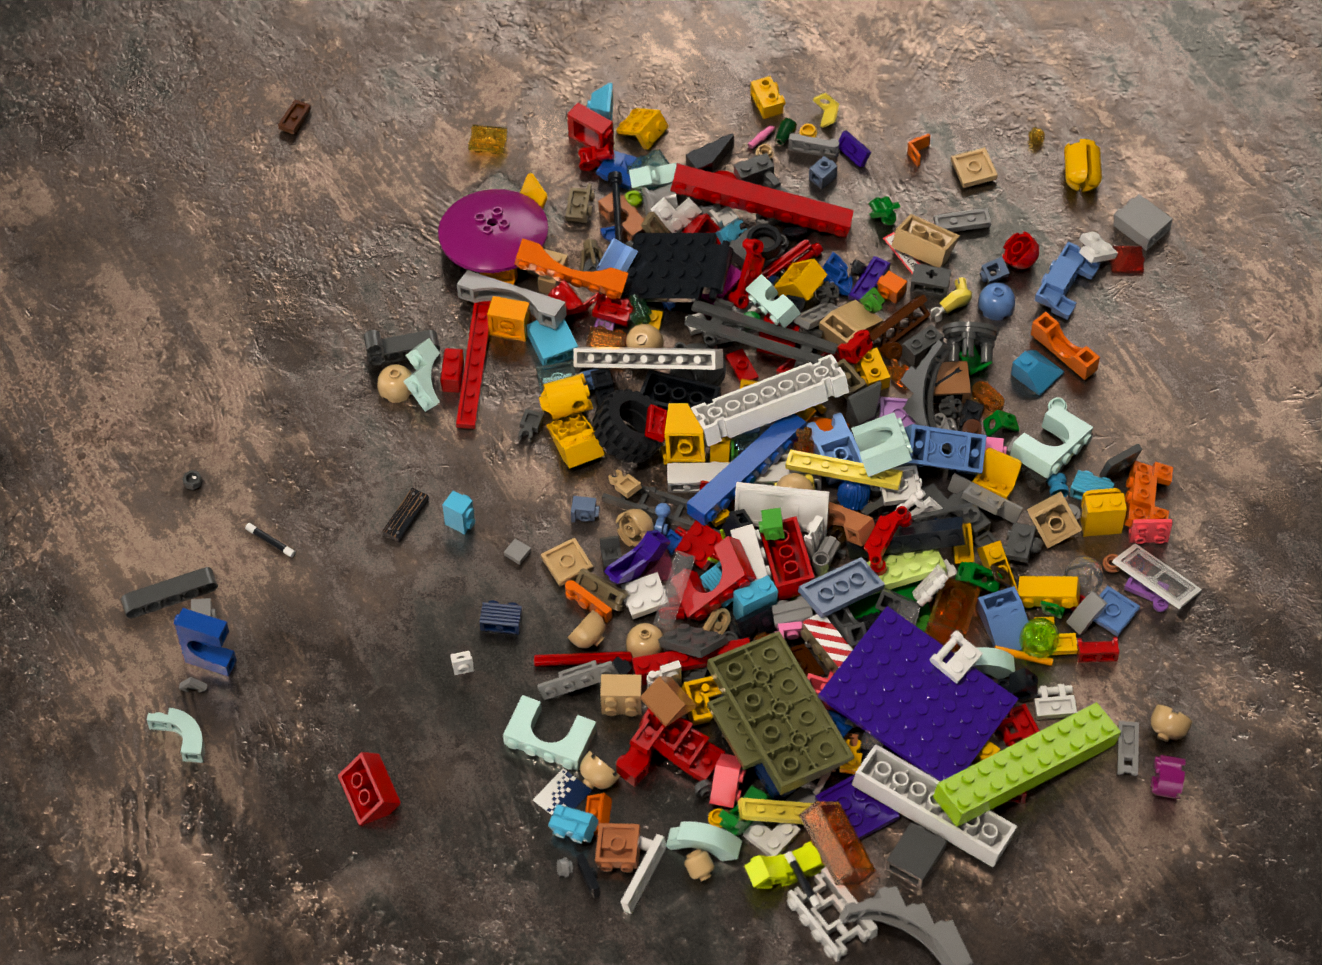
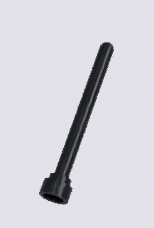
M612 171L608 174V183L612 187L615 239L623 243L619 186L622 183V173Z

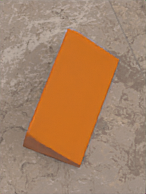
M605 793L587 796L585 812L593 814L599 820V823H609L612 799ZM599 823L594 831V835H598Z

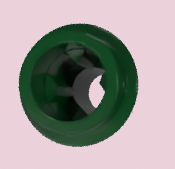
M784 118L780 122L774 141L779 145H784L789 139L790 133L793 134L796 131V122L790 118Z

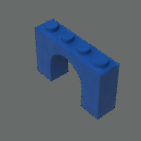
M182 608L180 614H177L174 619V625L185 663L229 677L237 660L233 650L222 647L229 633L227 622Z

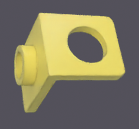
M827 93L815 97L813 101L824 110L820 126L824 128L833 124L837 117L839 103ZM821 99H826V100H828L830 103H829V104H824V103H822L820 100H821Z

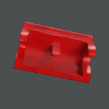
M1113 637L1112 641L1082 642V638H1077L1078 663L1118 661L1120 651L1117 637Z

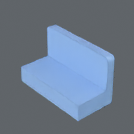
M613 238L596 270L600 271L612 267L627 272L638 251Z

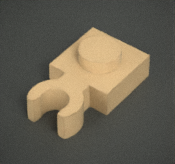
M618 469L616 470L617 477L608 476L610 484L614 485L615 490L627 499L642 488L641 482L630 474L624 477L622 471Z

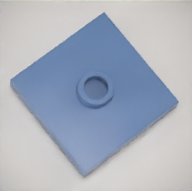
M1107 585L1099 596L1108 604L1100 616L1093 621L1118 637L1140 610V606Z

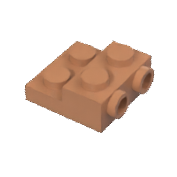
M599 823L595 863L598 868L605 872H610L613 868H621L620 870L623 872H632L633 869H638L640 824Z

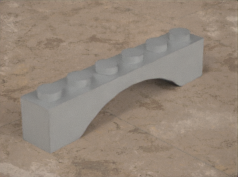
M467 270L457 283L458 298L470 302L492 301L493 296L529 302L530 313L537 319L539 324L553 329H557L566 317L564 301Z

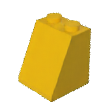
M688 403L668 404L665 426L667 462L706 461L703 429Z

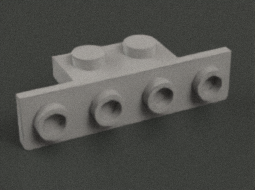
M955 473L948 486V490L953 493H959L963 490L962 499L974 503L978 507L1012 523H1017L1023 507Z
M596 660L560 671L559 678L540 683L537 686L543 699L546 700L601 682V674H618L612 661L598 665Z

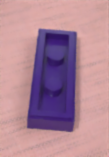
M874 256L868 264L865 273L861 275L849 293L848 299L860 302L859 299L871 288H877L879 278L886 274L891 263Z

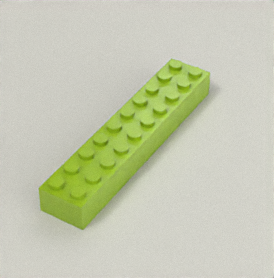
M1096 702L937 783L933 798L954 825L958 827L1116 745L1121 731Z

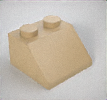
M1062 492L1027 509L1047 549L1082 531Z

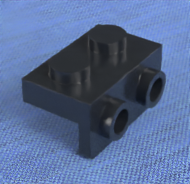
M768 604L735 620L737 628L735 634L738 638H749L752 641L756 637L769 633L772 629L776 628L772 607Z

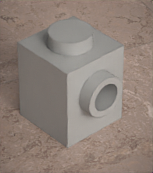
M211 598L191 599L192 611L217 618L216 609H213Z

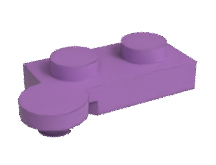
M1130 575L1124 590L1152 601L1153 608L1158 612H1164L1168 609V601ZM1160 582L1157 583L1159 587L1166 592L1168 591V585Z

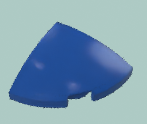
M832 252L822 267L828 274L823 281L834 282L839 289V294L848 296L852 289V277L850 276L848 279V272L846 271L848 266L836 253Z

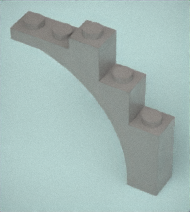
M887 886L877 890L874 898H868L860 903H848L844 906L839 916L842 924L864 919L883 922L902 929L922 942L936 956L941 965L973 964L953 920L946 922L941 920L934 924L925 903L918 905L913 903L906 907L897 886L890 888Z

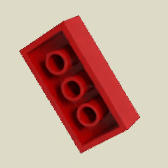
M796 516L783 519L785 538L765 541L764 533H760L772 579L778 589V600L801 595L798 592L799 586L815 579Z

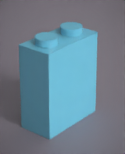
M563 319L557 329L541 325L537 320L527 324V335L544 369L574 359L573 348H578V345L565 319Z
M769 575L750 583L748 587L734 591L733 615L736 620L768 604L771 607L777 604L778 589Z

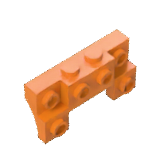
M1134 460L1130 466V473L1126 482L1128 491L1125 495L1127 508L1124 521L1125 526L1132 527L1133 520L1168 519L1169 511L1156 507L1155 497L1157 483L1167 486L1171 484L1173 467L1158 462L1151 466Z

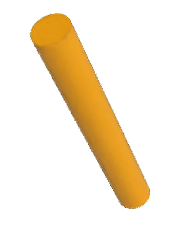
M997 645L994 647L1010 653L1014 658L1052 666L1053 658Z

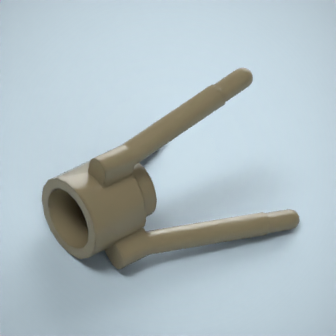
M587 239L583 242L584 249L581 250L580 271H584L586 256L591 258L593 265L596 264L595 255L599 256L600 261L603 257L601 248L598 247L595 239Z

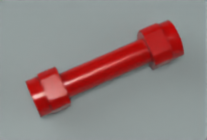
M819 243L812 244L809 251L792 263L809 260L813 256H819L823 252L822 246ZM790 263L788 266H786V267L784 268V271H785V272L787 271V269L790 267V265H791L792 263Z

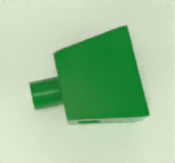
M961 562L955 577L957 582L976 590L991 593L997 592L1001 584L994 580L990 569L972 562ZM986 577L987 582H982V578Z

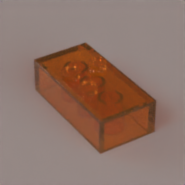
M949 578L944 583L945 586L938 590L925 633L943 646L951 639V634L954 631L960 632L965 638L981 588ZM956 644L951 650L958 651L961 646Z
M839 801L814 802L799 814L811 837L813 846L819 852L822 863L828 869L836 885H858L876 872Z

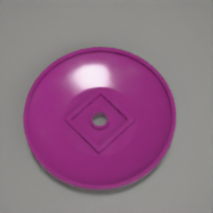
M490 189L469 194L451 205L440 221L438 236L443 252L455 264L475 272L498 273L518 268L514 263L522 238L538 243L542 248L544 247L548 237V221L543 209L530 197L511 190ZM496 223L497 225L491 226L489 224Z

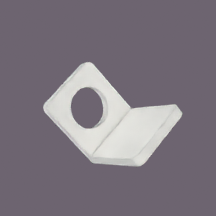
M470 651L451 654L454 675L474 671Z

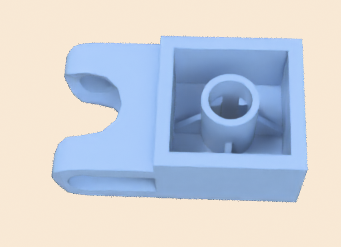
M842 413L833 415L831 422L833 429L830 431L820 430L815 422L806 424V436L814 454L863 463L859 453L860 450ZM825 477L828 486L842 481L841 479Z

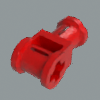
M607 144L599 149L596 146L583 147L578 151L581 161L579 168L583 171H591L595 167L600 166L601 161L615 158L611 144Z

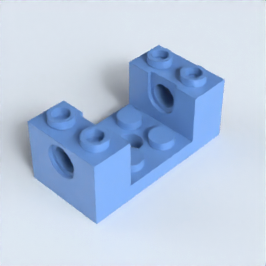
M915 424L905 427L913 453H910L912 461L902 464L903 466L917 465V468L922 466L956 470L957 474L970 476L982 473L987 435ZM943 444H948L951 447L949 454L943 453Z

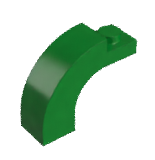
M753 785L750 786L743 797L772 800L769 795ZM738 804L730 811L722 809L718 815L722 818L719 825L735 836L741 835L754 822L751 820H740Z

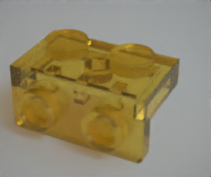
M472 125L468 150L478 153L504 154L507 146V128Z

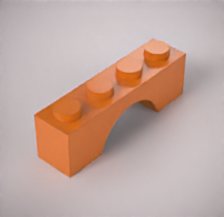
M1044 312L1033 321L1031 335L1081 378L1086 380L1098 370L1100 357L1087 346L1080 348L1072 344L1063 334L1059 322L1047 312Z

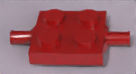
M695 520L688 531L681 526L677 527L675 533L683 537L675 549L677 553L683 557L693 556L694 564L704 571L712 563L707 560L708 557L720 561L714 549V546L722 541L720 533L707 525L703 526L697 520Z

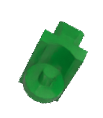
M889 196L881 199L876 197L869 202L873 210L869 215L871 218H881L885 225H892L896 221V213L893 210L899 209L901 206L898 202L892 203Z

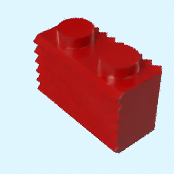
M444 349L440 377L443 392H460L464 366L462 349Z

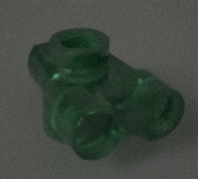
M631 295L629 301L634 309L629 314L631 320L635 325L648 324L651 321V309L647 306L645 300L639 299L638 295Z

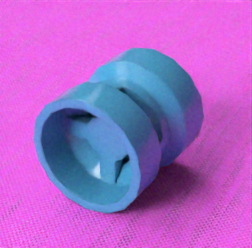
M1052 474L1047 479L1048 486L1051 487L1049 490L1050 496L1062 492L1064 497L1069 495L1065 474Z

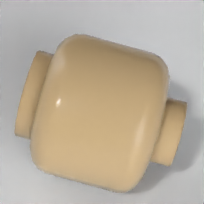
M697 849L686 855L687 859L684 864L692 879L699 878L700 881L711 877L710 872L714 870L715 866L707 851Z

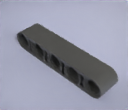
M205 567L126 593L121 597V603L128 618H136L213 592L218 588V584L212 568Z

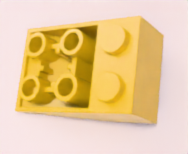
M582 413L557 419L546 425L563 461L569 469L604 456L603 448L599 445V440L594 436L595 431H593V427Z

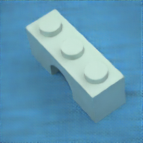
M762 274L745 289L749 294V300L754 305H760L758 307L764 315L769 314L770 320L776 326L780 324L785 329L801 314L794 303L784 294L772 301L779 292Z

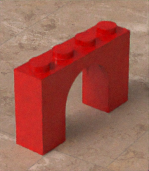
M727 536L714 546L722 565V577L714 590L707 593L697 572L686 568L671 579L687 618L697 621L705 619L709 613L720 608L728 599L733 598L735 590L748 587L756 579L739 539Z

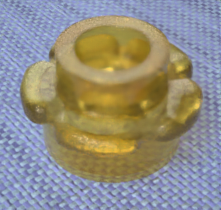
M1033 127L1028 136L1033 144L1044 141L1045 133L1041 128Z

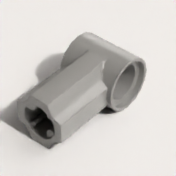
M825 536L818 551L812 557V570L817 576H822L829 571V566L840 547V542L835 537Z

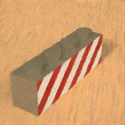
M816 614L802 622V638L808 641L814 653L822 658L825 667L835 674L853 649L826 616L820 618Z

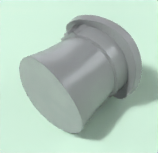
M671 184L656 190H648L645 186L641 187L646 216L649 212H652L651 208L663 197L675 209L678 207L676 193L670 191Z

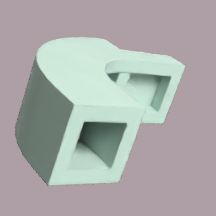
M977 647L983 654L973 667L980 672L992 675L998 680L1008 677L1011 673L1015 672L1014 656L1010 653L996 648Z
M169 708L168 715L161 712L148 713L147 723L150 730L172 731L183 738L181 747L183 761L203 763L205 755L203 736L199 725L189 714L175 708Z
M681 822L680 827L670 829L666 847L670 850L698 848L710 852L721 861L738 859L742 840L717 826L700 822Z

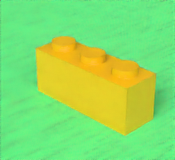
M1019 576L1018 594L1023 606L1026 608L1041 607V601L1057 604L1064 608L1079 606L1081 586L1078 576Z

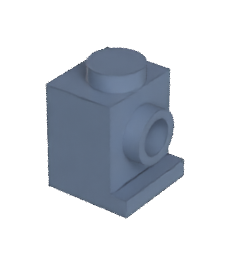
M1000 257L983 264L979 274L982 281H987L989 285L1008 278L1009 270L1003 258ZM995 271L996 275L991 276L990 272Z
M573 496L571 522H575L576 519L585 522L595 521V517H599L600 506H597L596 498Z

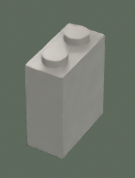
M1138 194L1134 199L1131 198L1125 207L1115 212L1113 226L1147 251L1171 229L1172 218Z

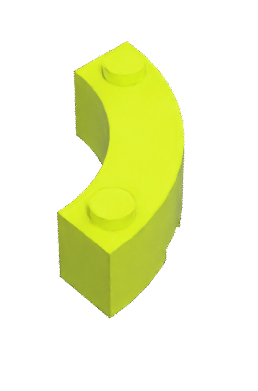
M810 841L805 843L803 847L792 851L805 876L809 875V877L820 873L821 869L827 865L829 867L832 866L826 849L821 843ZM785 854L777 856L758 855L745 865L753 887L772 888V884L779 883L783 887L798 882L795 873L784 856Z

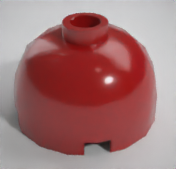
M1027 232L1022 234L1016 233L1004 244L1005 252L1004 254L1002 253V257L1007 264L1016 269L1029 268L1039 257V244Z

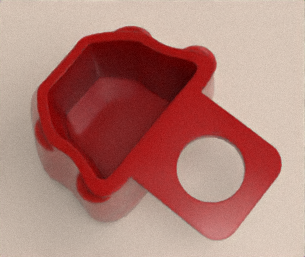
M566 280L561 281L548 294L549 297L565 302L566 315L585 312L602 297L598 292L584 302Z

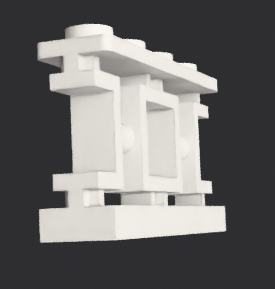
M827 865L814 878L817 886L813 890L821 903L819 907H813L809 912L803 905L809 901L806 893L803 894L799 887H796L794 891L790 890L788 892L787 903L793 911L796 910L800 915L799 919L802 924L811 929L813 938L817 942L820 941L827 956L829 958L833 957L837 962L842 955L845 956L847 954V948L844 946L846 942L857 935L863 943L868 938L871 940L877 936L878 927L872 920L864 919L855 920L858 926L850 931L844 926L846 923L842 924L840 918L830 925L826 923L819 913L833 904L841 914L844 906L848 903H858ZM827 885L833 894L824 900L820 893L826 890ZM838 930L842 936L836 939L834 944L828 935Z

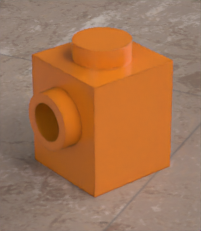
M888 271L885 276L882 275L877 282L879 294L884 299H888L895 304L907 290V281L891 271Z

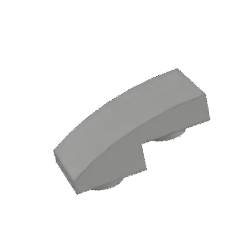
M1091 591L1066 622L1079 635H1082L1092 621L1100 616L1108 603L1095 591Z

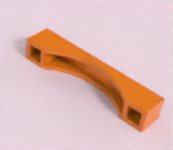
M523 238L514 265H517L522 270L529 269L541 276L548 275L559 282L566 280L574 287H584L593 293L600 292L606 294L611 299L621 298L628 276L627 272L612 267L593 272L570 269L552 259L540 244Z

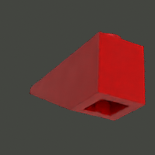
M630 746L629 751L625 755H621L616 761V773L636 787L648 774L654 747L646 755Z

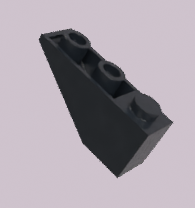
M734 134L722 136L712 143H707L699 149L690 151L686 154V165L713 173L734 146Z

